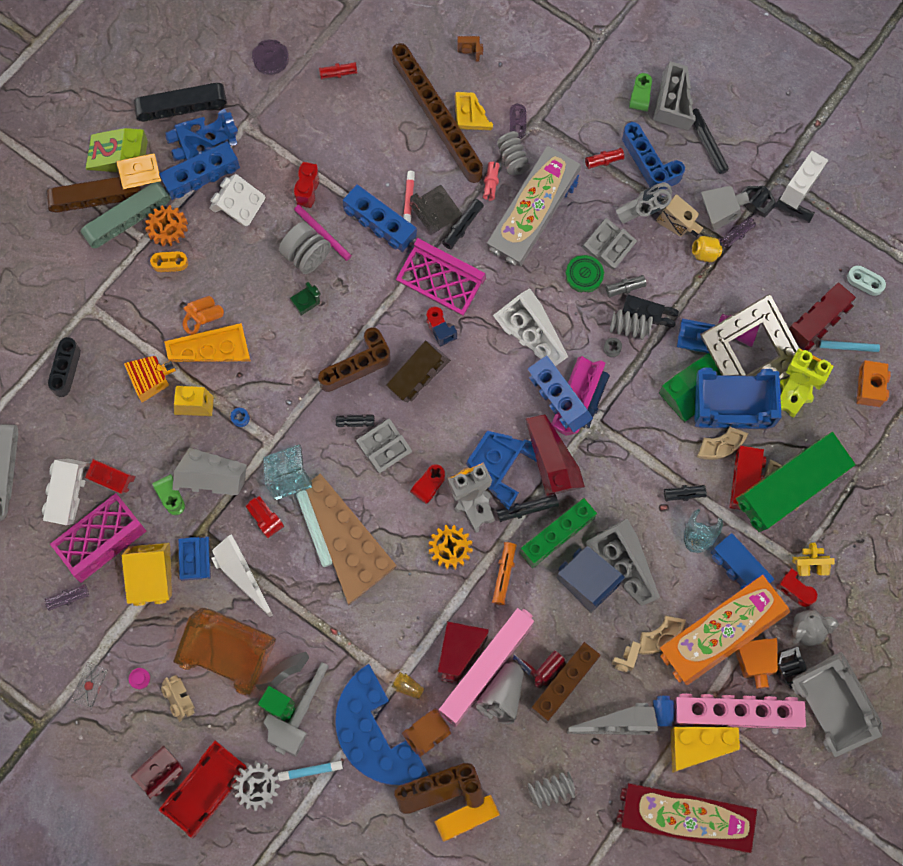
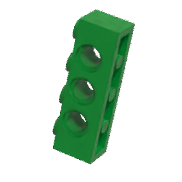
M583 498L522 546L520 555L533 569L596 518L597 512Z

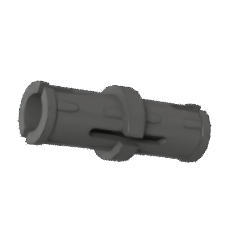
M641 275L628 280L625 278L621 282L607 285L606 293L609 298L622 293L629 294L632 290L646 287L645 277Z

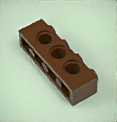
M584 642L532 706L530 711L547 724L601 655Z

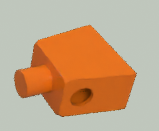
M777 638L753 640L735 651L743 677H754L756 689L768 688L767 676L777 673Z

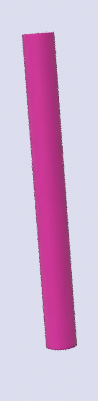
M300 205L294 208V211L315 229L319 235H322L325 240L329 241L331 247L346 261L351 258L352 255Z

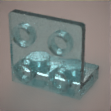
M301 445L289 447L263 458L265 486L274 500L312 487V481L304 470Z

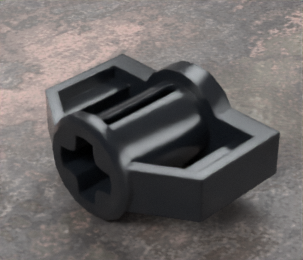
M747 186L741 192H747L748 196L751 192H756L749 199L750 203L743 205L753 214H759L765 218L775 207V200L770 190L764 186ZM770 199V202L764 208H761L765 201Z
M797 646L779 651L777 654L776 675L788 688L793 689V681L787 682L785 678L796 674L800 675L807 671L806 664ZM794 655V660L781 664L782 658Z

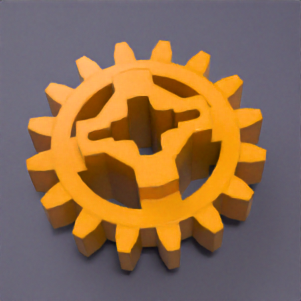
M445 525L444 531L438 528V535L432 534L431 538L434 541H429L428 543L430 547H433L429 549V554H434L432 561L438 560V567L444 564L446 570L449 569V566H453V569L456 570L457 564L463 567V560H470L467 553L471 554L473 549L469 548L473 542L471 540L467 541L469 533L463 535V528L457 531L456 525H453L452 529ZM452 535L459 537L460 540L455 539ZM444 537L443 543L438 544L439 540ZM448 540L450 541L452 547H454L453 555L451 554L449 548H447ZM464 549L463 554L457 558L458 552ZM440 555H445L449 560L442 558Z

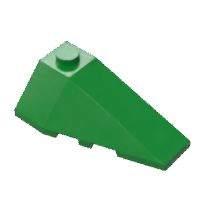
M710 353L676 374L663 384L659 391L660 396L684 423L695 415L698 370L712 368L713 371L717 372V375L722 376Z

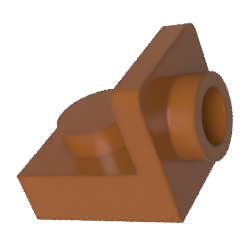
M458 36L457 52L464 54L476 52V62H479L480 55H483V44H480V36Z

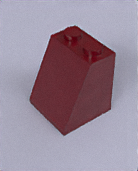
M447 621L438 667V678H441V682L453 684L454 681L460 680L487 641L489 629Z

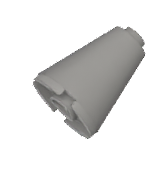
M514 662L504 664L477 700L476 709L481 714L491 720L493 716L500 718L498 722L502 724H513L515 722L524 674L521 666Z

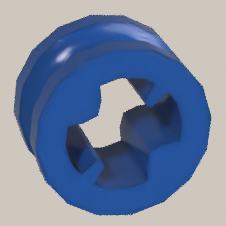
M236 408L231 412L230 417L235 426L244 427L249 423L250 416L244 408ZM241 413L242 416L245 415V417H242L243 420L240 422L238 419H235V417L238 418L237 414Z

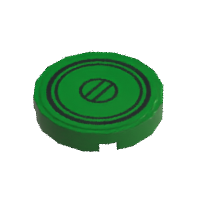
M581 255L572 259L567 265L566 281L575 291L581 293L593 292L602 284L604 269L596 258Z

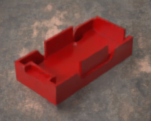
M214 741L202 755L199 763L192 769L179 787L171 793L158 811L179 826L190 838H195L234 789L232 784L230 788L227 785L234 778V775L240 776L239 768L247 769L246 765L220 743ZM209 756L210 759H209L208 762L203 766L202 763H203V762L206 760V758ZM181 791L182 794L175 801L174 798ZM207 813L208 815L200 822L199 820Z

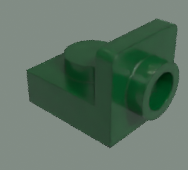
M309 282L305 283L306 288L290 297V301L301 316L320 304L319 296L321 293L315 285L311 286Z

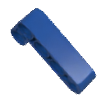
M635 122L626 124L622 141L649 187L662 182L668 183L672 187L681 182L685 172V165L678 160L663 165L640 125ZM662 186L658 190L667 189V187Z

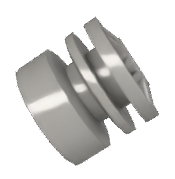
M301 222L295 225L283 238L279 246V253L288 261H294V266L299 268L303 274H309L325 260L330 251L331 243L325 240L322 235H316V230L308 223Z

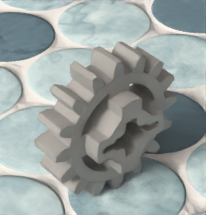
M257 761L254 762L253 767L246 763L247 769L239 768L240 776L234 775L237 783L232 784V787L237 790L233 793V796L239 797L237 802L240 805L244 803L246 809L252 806V809L257 811L258 805L265 809V803L268 801L272 804L271 797L278 796L274 790L280 787L278 783H275L279 777L276 774L272 775L275 770L271 767L268 768L266 763H263L261 767ZM259 772L257 775H251V773ZM255 782L259 786L257 789H255L253 786ZM254 797H261V798L256 799V800H251V799H253Z

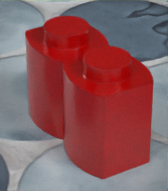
M303 162L299 167V179L295 184L294 194L297 205L311 208L315 202V190L318 188L320 181L317 164Z

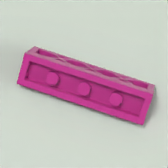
M581 356L576 361L568 384L588 409L606 363L602 360L591 362ZM560 413L554 416L551 424L556 431L565 436L579 432L578 429L573 433L570 427L565 429L559 420L562 417Z

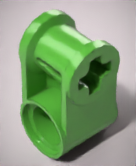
M641 73L637 75L629 109L648 111L652 78L649 74Z
M170 474L152 483L168 512L172 515H180L185 509V503L179 490H172L173 476Z

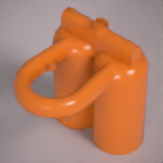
M211 296L192 301L183 308L187 312L183 319V328L189 335L197 334L200 325L223 317L224 310L220 305H215L214 299ZM190 318H193L197 322L196 325H194L195 328L193 331H191L187 325L188 320H190Z

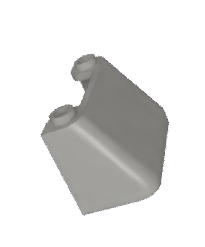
M842 652L831 656L793 678L792 688L797 696L801 695L808 701L825 732L826 740L823 741L827 751L829 753L832 752L835 757L882 736V722Z

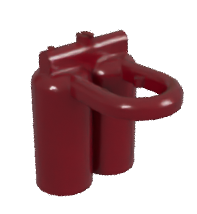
M555 650L537 670L521 659L531 669L530 674L535 678L534 685L538 688H541L543 685L548 686L566 665L565 658Z

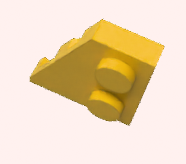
M455 93L456 123L459 128L492 130L493 123L488 121L485 116L486 112L479 104L475 93Z

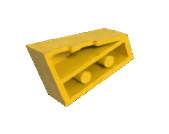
M674 727L670 730L672 773L740 750L739 727Z

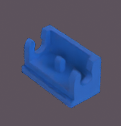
M682 318L678 331L677 347L709 353L700 334L715 325Z

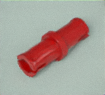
M356 62L342 65L336 63L335 66L319 68L321 80L358 74Z
M622 148L609 152L602 151L598 155L586 157V167L591 169L601 165L608 166L611 162L624 160V151Z

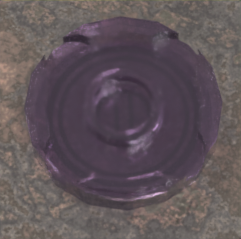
M268 39L261 41L253 49L252 61L254 67L259 72L274 75L286 68L289 62V54L285 45L283 46L277 40Z

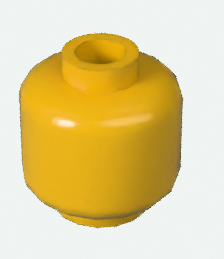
M701 236L693 242L692 254L699 261L714 262L721 256L722 246L717 238Z

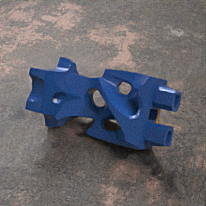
M222 109L218 113L217 120L206 126L204 124L205 117L176 124L173 130L165 133L168 144L178 141L180 147L171 150L174 161H186L227 141L230 146L237 145L236 135L238 129L234 124L231 112L227 113L226 109ZM199 125L200 129L194 132L191 130V127ZM207 133H212L215 136V138L213 140L207 139L205 135ZM203 145L205 149L198 151L197 146Z

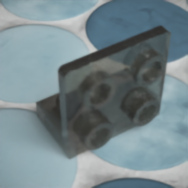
M442 185L437 186L421 197L417 193L410 197V207L431 235L462 216L461 211Z

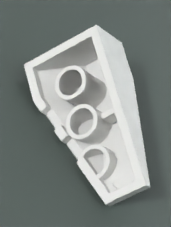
M530 288L519 294L493 315L506 333L512 334L519 339V343L532 349L534 354L540 359L547 355L553 364L557 366L568 358L542 304Z
M231 534L212 550L214 557L211 559L216 569L221 568L258 607L271 617L273 614L239 546Z

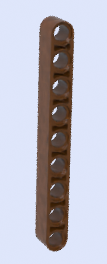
M403 43L395 44L392 48V61L466 179L471 183L479 182L482 179L483 173L482 162L409 48Z

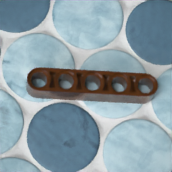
M115 177L50 188L46 191L48 210L58 213L123 202L141 191V186L122 189L120 178Z

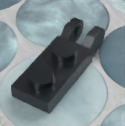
M629 294L622 310V315L629 311L630 317L634 313H637L638 319L645 315L646 321L649 317H653L652 324L670 328L675 327L676 322L666 317L661 318L662 314L673 317L679 315V311L675 308L665 307V305Z

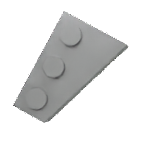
M671 61L666 66L662 74L654 121L684 130H689L695 122V115H693L692 110L693 100L690 97L691 87L688 66Z

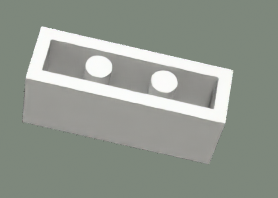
M811 151L788 184L780 200L797 209L821 174L828 159Z

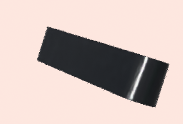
M211 83L135 98L133 102L136 119L145 122L220 108L227 104L224 85L222 83Z

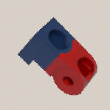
M436 306L429 308L426 314L427 324L439 346L441 347L456 340L457 330L454 325L448 327L444 320L443 310Z

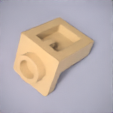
M633 641L631 646H626L623 655L626 661L614 657L612 664L616 665L615 669L622 672L632 671L641 644Z

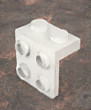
M237 174L229 178L225 177L220 184L221 190L219 193L216 192L211 198L212 204L209 209L213 212L222 210L243 226H248L264 202L265 196Z

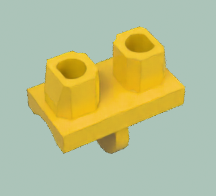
M811 542L809 548L802 549V554L809 556L792 557V563L796 564L797 575L810 576V565H816L817 575H830L831 565L835 564V558L817 556L818 554H824V548H817L815 542Z

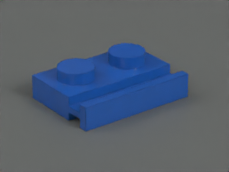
M209 537L179 539V577L181 581L203 578L211 579Z

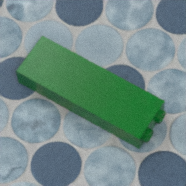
M832 431L735 499L738 502L739 508L750 519L752 527L760 533L780 521L856 464Z

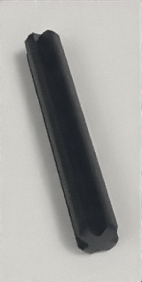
M693 109V115H695V122L693 124L718 173L724 174L728 172L729 167L699 109Z

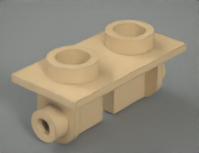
M177 675L169 678V680L165 678L161 684L162 694L165 698H168L171 704L170 710L172 715L181 722L185 714L189 717L195 713V707L189 695L183 698L180 696L186 693L181 678H178Z

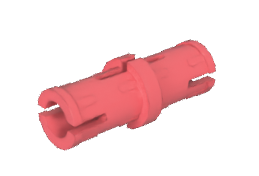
M494 162L488 163L487 176L484 178L485 189L483 198L487 200V196H489L488 201L495 199L496 186L499 184L498 171L500 165L497 162L494 168Z

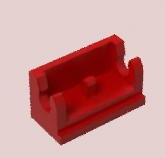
M93 459L85 478L122 494L129 491V488H127L128 484L134 482L136 476Z

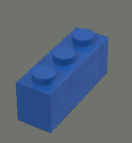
M732 533L710 552L713 555L712 559L714 562L725 568L727 576L732 581L736 580L741 586V590L762 575H764L769 583L774 580L770 573Z

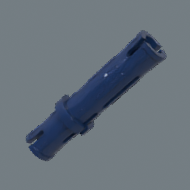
M602 371L587 409L592 417L599 410L597 407L610 377L604 371ZM592 420L585 424L582 428L589 429Z

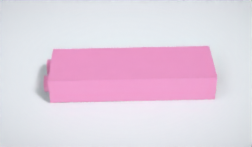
M518 608L515 610L440 707L439 713L454 727L459 724L532 629L534 620L525 609L521 611Z

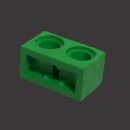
M268 686L258 703L262 710L284 722L286 718L290 719L296 709L294 707L295 702L290 697Z

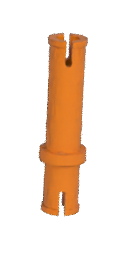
M504 542L502 557L498 562L500 567L492 603L497 605H505L511 569L515 565L513 560L517 544L511 542Z

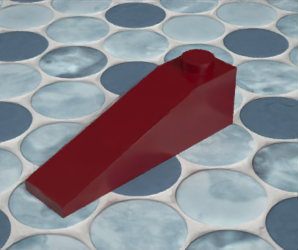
M544 414L526 418L546 497L584 488L578 464L547 416Z

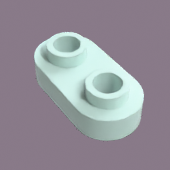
M862 266L852 267L847 274V280L851 285L870 295H880L886 287V282L881 276Z

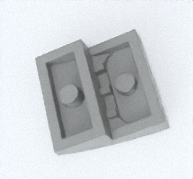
M606 217L581 247L601 263L614 270L637 240L625 229L620 230Z
M390 418L355 440L378 473H381L412 452Z

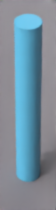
M820 340L819 348L879 352L880 350L879 344Z

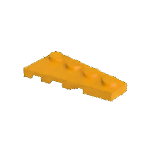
M242 323L164 341L168 360L172 362H251Z

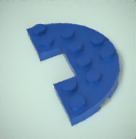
M368 664L349 680L338 701L335 718L336 732L344 754L359 772L383 784L403 785L428 776L429 774L419 755H416L407 741L390 749L371 712L388 703L389 700L370 664Z

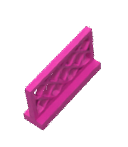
M417 238L414 248L397 276L396 281L464 316L481 284L483 285L486 280V274ZM416 253L424 257L425 263L414 266L413 258ZM439 264L442 272L431 275L429 265ZM426 266L429 276L418 279L415 269ZM414 271L416 280L408 282L402 279L405 272ZM456 273L459 281L448 284L445 274ZM443 275L446 284L434 287L432 278ZM430 279L433 288L429 290L421 289L419 282ZM471 281L476 284L472 291L464 292L462 283ZM460 284L463 293L451 296L449 287ZM447 288L449 297L445 299L438 298L436 291ZM464 297L466 303L462 310L454 306V299Z
M115 493L50 543V545L68 567L72 575L82 583L147 531L117 493ZM118 501L120 504L118 512H109L110 505ZM97 515L103 516L102 525H92L93 518ZM108 516H117L115 526L106 525ZM122 516L130 517L133 520L127 526H120ZM87 528L85 538L76 537L79 529ZM91 529H101L99 538H90ZM105 529L115 530L113 537L103 539ZM64 541H70L68 551H61L57 546ZM75 542H84L82 552L73 551ZM89 542L98 543L95 551L87 552ZM72 555L81 556L80 562L73 567L70 564Z

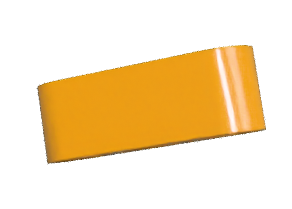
M488 795L480 807L471 808L467 805L434 822L443 842L499 816L500 813L492 795Z

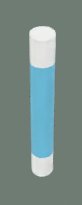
M342 761L278 773L279 781L343 769Z

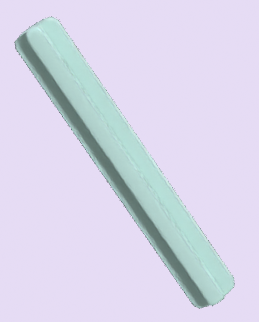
M307 491L298 492L296 496L323 567L330 566L333 562Z

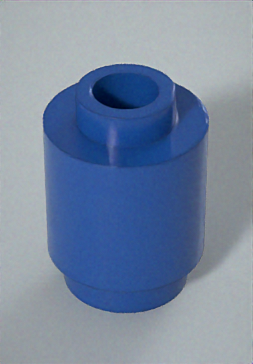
M657 696V700H653L657 726H673L672 721H675L674 700H670V696Z

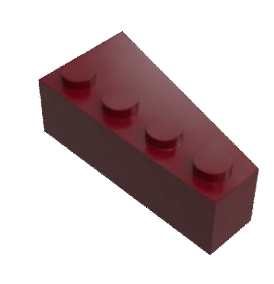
M839 282L820 299L821 302L817 301L808 312H805L797 322L790 326L789 330L799 349L810 351L815 345L814 341L817 338L821 340L827 334V328L830 325L834 327L841 320L839 316L843 312L847 314L854 307L852 303L856 297Z

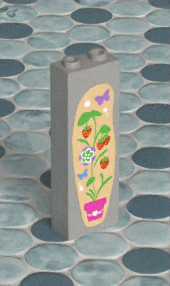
M547 145L488 240L489 251L498 257L502 255L506 258L505 261L513 266L516 264L522 266L581 171V164Z

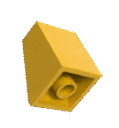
M170 543L129 546L122 554L127 604L133 603V606H142L146 602H154V604L166 603L172 596Z

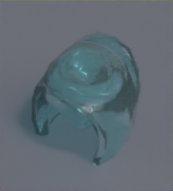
M700 509L693 511L683 533L686 548L690 552L697 554L705 552L716 542L723 527V520L721 518H718V523L713 526H706L703 523L696 522Z

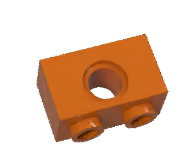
M865 360L860 365L856 404L881 407L888 400L889 390L887 389V383L891 377V372L888 371L889 364ZM871 381L876 382L878 387H874Z

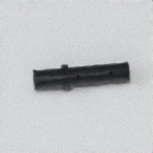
M474 199L456 225H452L450 233L442 241L446 248L453 249L457 241L465 235V230L484 207L480 200Z
M553 494L552 496L522 504L514 503V506H511L509 510L507 508L497 510L500 522L514 518L521 519L524 515L558 507L559 503L556 494ZM545 502H546L545 505H541V506H537V507H534V508H530L531 506L538 505V504H541V503H545ZM526 508V510L509 514V512Z

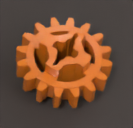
M162 205L161 210L154 209V215L148 214L150 220L145 221L147 225L145 229L149 233L150 240L153 239L156 245L161 242L162 247L166 243L173 246V241L180 243L178 238H185L183 232L188 231L186 226L188 222L184 213H180L177 207L173 210L171 205H169L165 209Z

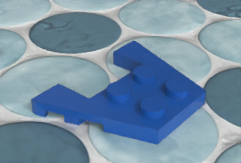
M487 431L467 460L466 465L471 468L481 463L485 464L492 479L491 486L488 489L509 510L519 492L502 483V480L520 453L537 462L533 445L529 440L524 439L521 441L513 439L512 436Z

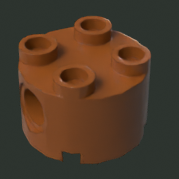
M434 708L401 734L416 755L418 754L421 757L435 746L434 741L436 744H439L452 733L450 731L451 728L441 714Z

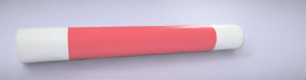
M414 171L407 172L403 218L408 222H411Z

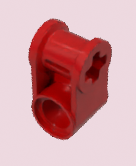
M438 464L431 465L414 484L410 493L425 504H428L445 480L444 468ZM437 472H439L440 478L435 477L433 479L432 473L436 474Z

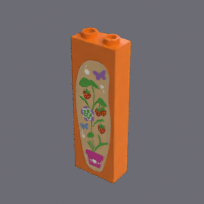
M762 575L661 646L660 650L663 654L660 657L667 666L671 664L675 669L672 674L679 683L683 681L687 686L790 613L789 607L764 575Z

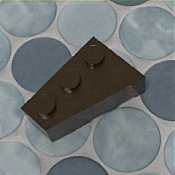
M425 340L386 386L402 401L408 403L413 401L418 396L419 391L428 385L451 360L435 345Z

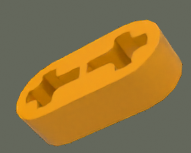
M180 251L155 253L150 259L152 268L157 272L183 271L189 263L185 253ZM178 258H181L182 261L177 265ZM159 259H162L163 262H161V265L158 266L157 263Z

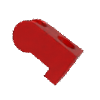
M791 568L776 588L800 606L808 607L817 600V591L795 578L798 572Z

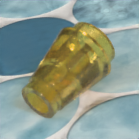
M401 672L398 673L391 686L395 688L396 692L419 699L424 691V688L407 673L403 674Z

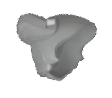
M805 610L798 613L794 617L793 643L796 644L800 641L805 646L819 645L826 639L827 634L833 633L839 626V623L835 618L830 616L824 617L816 610Z

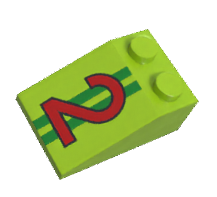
M122 128L92 134L86 170L118 172L116 161L146 155L148 140L144 129Z

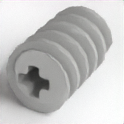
M516 131L504 134L497 141L502 160L507 168V173L510 175L523 174L530 168V165L527 164L528 158L525 157L526 152L522 151L524 147L520 144L521 139L517 138L519 134Z
M619 309L616 314L615 311L613 312L610 332L612 333L617 328V334L620 335L625 330V336L632 332L633 338H636L639 333L640 339L643 340L646 335L649 337L653 317H649L646 321L645 315L638 319L637 313H634L630 318L629 311L623 316L622 310Z
M569 770L567 777L563 772L559 773V780L555 775L551 776V783L547 778H544L543 785L538 780L535 781V788L530 783L527 784L532 802L539 809H542L543 801L547 806H550V799H553L557 804L559 796L566 801L567 793L572 798H575V787Z

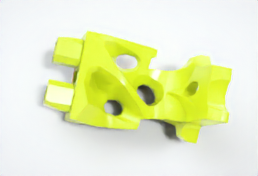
M798 348L786 371L790 376L787 379L780 380V388L782 389L780 394L781 410L786 411L789 416L794 418L803 404L813 402V386L820 390L826 383L834 366L830 362L821 360L813 356L812 353ZM797 396V402L792 403L791 397Z

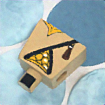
M677 194L656 219L657 223L681 237L687 231L697 237L703 229L702 226L695 222L699 213Z

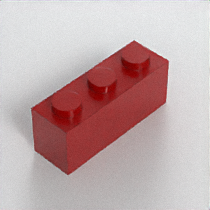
M742 445L738 447L735 456L729 508L741 510L735 498L764 479V475H761L762 468H765L766 456H763L764 449Z

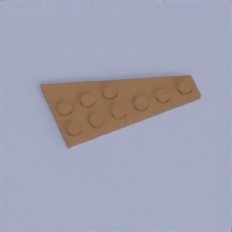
M320 473L305 485V489L347 603L350 605L393 571L397 565Z

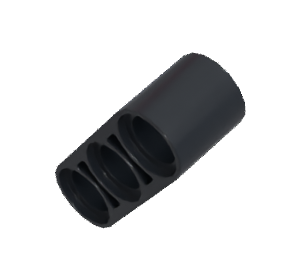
M70 337L60 340L48 379L49 388L58 397H64L69 394L81 353L75 340ZM73 346L71 351L66 352L68 347ZM68 364L65 370H61L63 365ZM58 383H63L62 387L55 389Z

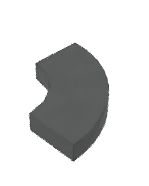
M302 652L283 660L270 669L257 682L256 687L259 691L266 690L268 686L276 688L281 681L294 673L300 672L308 661L309 655L307 652Z

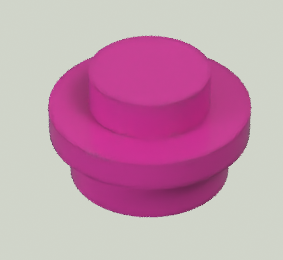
M136 668L129 675V683L135 689H144L150 683V674L143 668Z

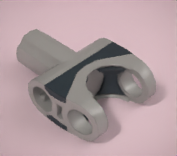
M665 182L659 183L642 191L638 198L616 208L621 222L624 224L640 215L646 217L667 207L671 202V186ZM664 186V187H667V188L669 189V191L666 190V189H660V190H658V189H659L660 187Z

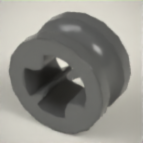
M617 338L606 340L604 353L609 357H616L620 354L622 349L621 341ZM609 344H611V346L612 344H615L616 351L615 349H613V351L609 350Z

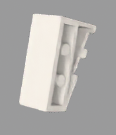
M73 459L54 460L50 467L51 480L46 487L47 502L42 508L43 521L63 525L74 523L80 502L78 498L80 487H84L86 482L82 480L85 468L89 469L91 463Z

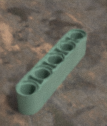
M154 182L86 224L81 229V234L91 248H98L148 217L149 213H154L155 208L159 210L162 205L168 204L171 197L160 182Z

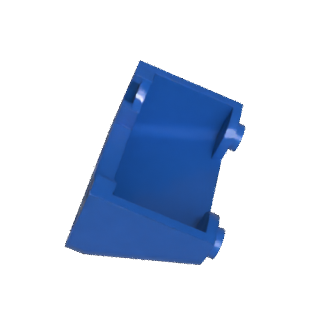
M712 368L698 370L695 399L696 427L770 429L775 427L782 418L779 371L762 369L756 376H719Z

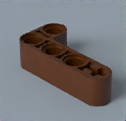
M371 327L364 332V342L367 350L320 371L318 380L322 390L331 392L384 368L390 363V350L379 329ZM373 336L378 338L374 342L368 340L370 337ZM379 353L386 354V357L381 359L378 358L377 355ZM362 361L368 362V365L362 367L359 366V363ZM344 369L351 371L347 375L341 374Z
M462 763L397 787L394 792L398 808L403 814H410L460 795L464 796L466 804L471 808L480 807L485 801L480 780L475 767L471 763Z

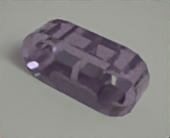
M517 103L510 107L509 132L516 131V125H519L520 132H518L519 136L517 138L522 139L526 134V108L524 105ZM516 111L520 113L519 118H516Z

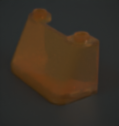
M200 608L189 616L173 662L185 670H190L197 666L205 668L234 681L233 686L239 694L251 695L273 650L276 639L270 634L214 610Z

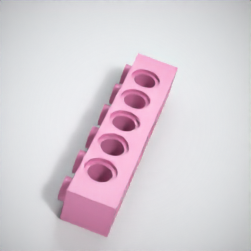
M679 694V697L674 699V725L803 729L806 727L805 701H798L797 697H786L785 701L777 700V697L772 696L764 697V700H756V696H743V699H735L734 695H722V699L713 698V695L703 694L701 698H692V694ZM694 704L701 707V715H695L692 712ZM714 705L722 708L723 713L721 716H717L714 713ZM735 706L742 707L744 711L742 717L735 714ZM757 706L764 709V717H759L756 714ZM778 707L785 710V718H781L777 714Z

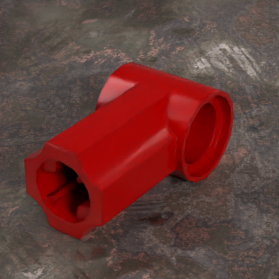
M260 496L253 498L246 505L249 513L257 521L258 527L267 539L284 527L278 516L271 512Z

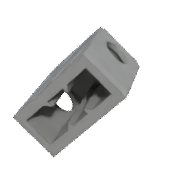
M732 186L701 192L714 231L741 217L740 206L750 203L747 192L735 195Z

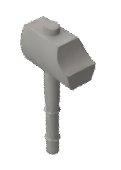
M321 662L289 723L270 714L264 720L263 724L268 730L267 741L276 747V752L282 755L287 752L295 757L298 755L307 737V733L298 729L309 708L322 678H324V674L329 667L327 664Z

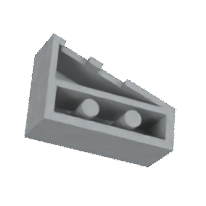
M189 448L174 470L172 490H179V487L192 488V492L206 489L212 490V493L238 495L245 484L247 465Z

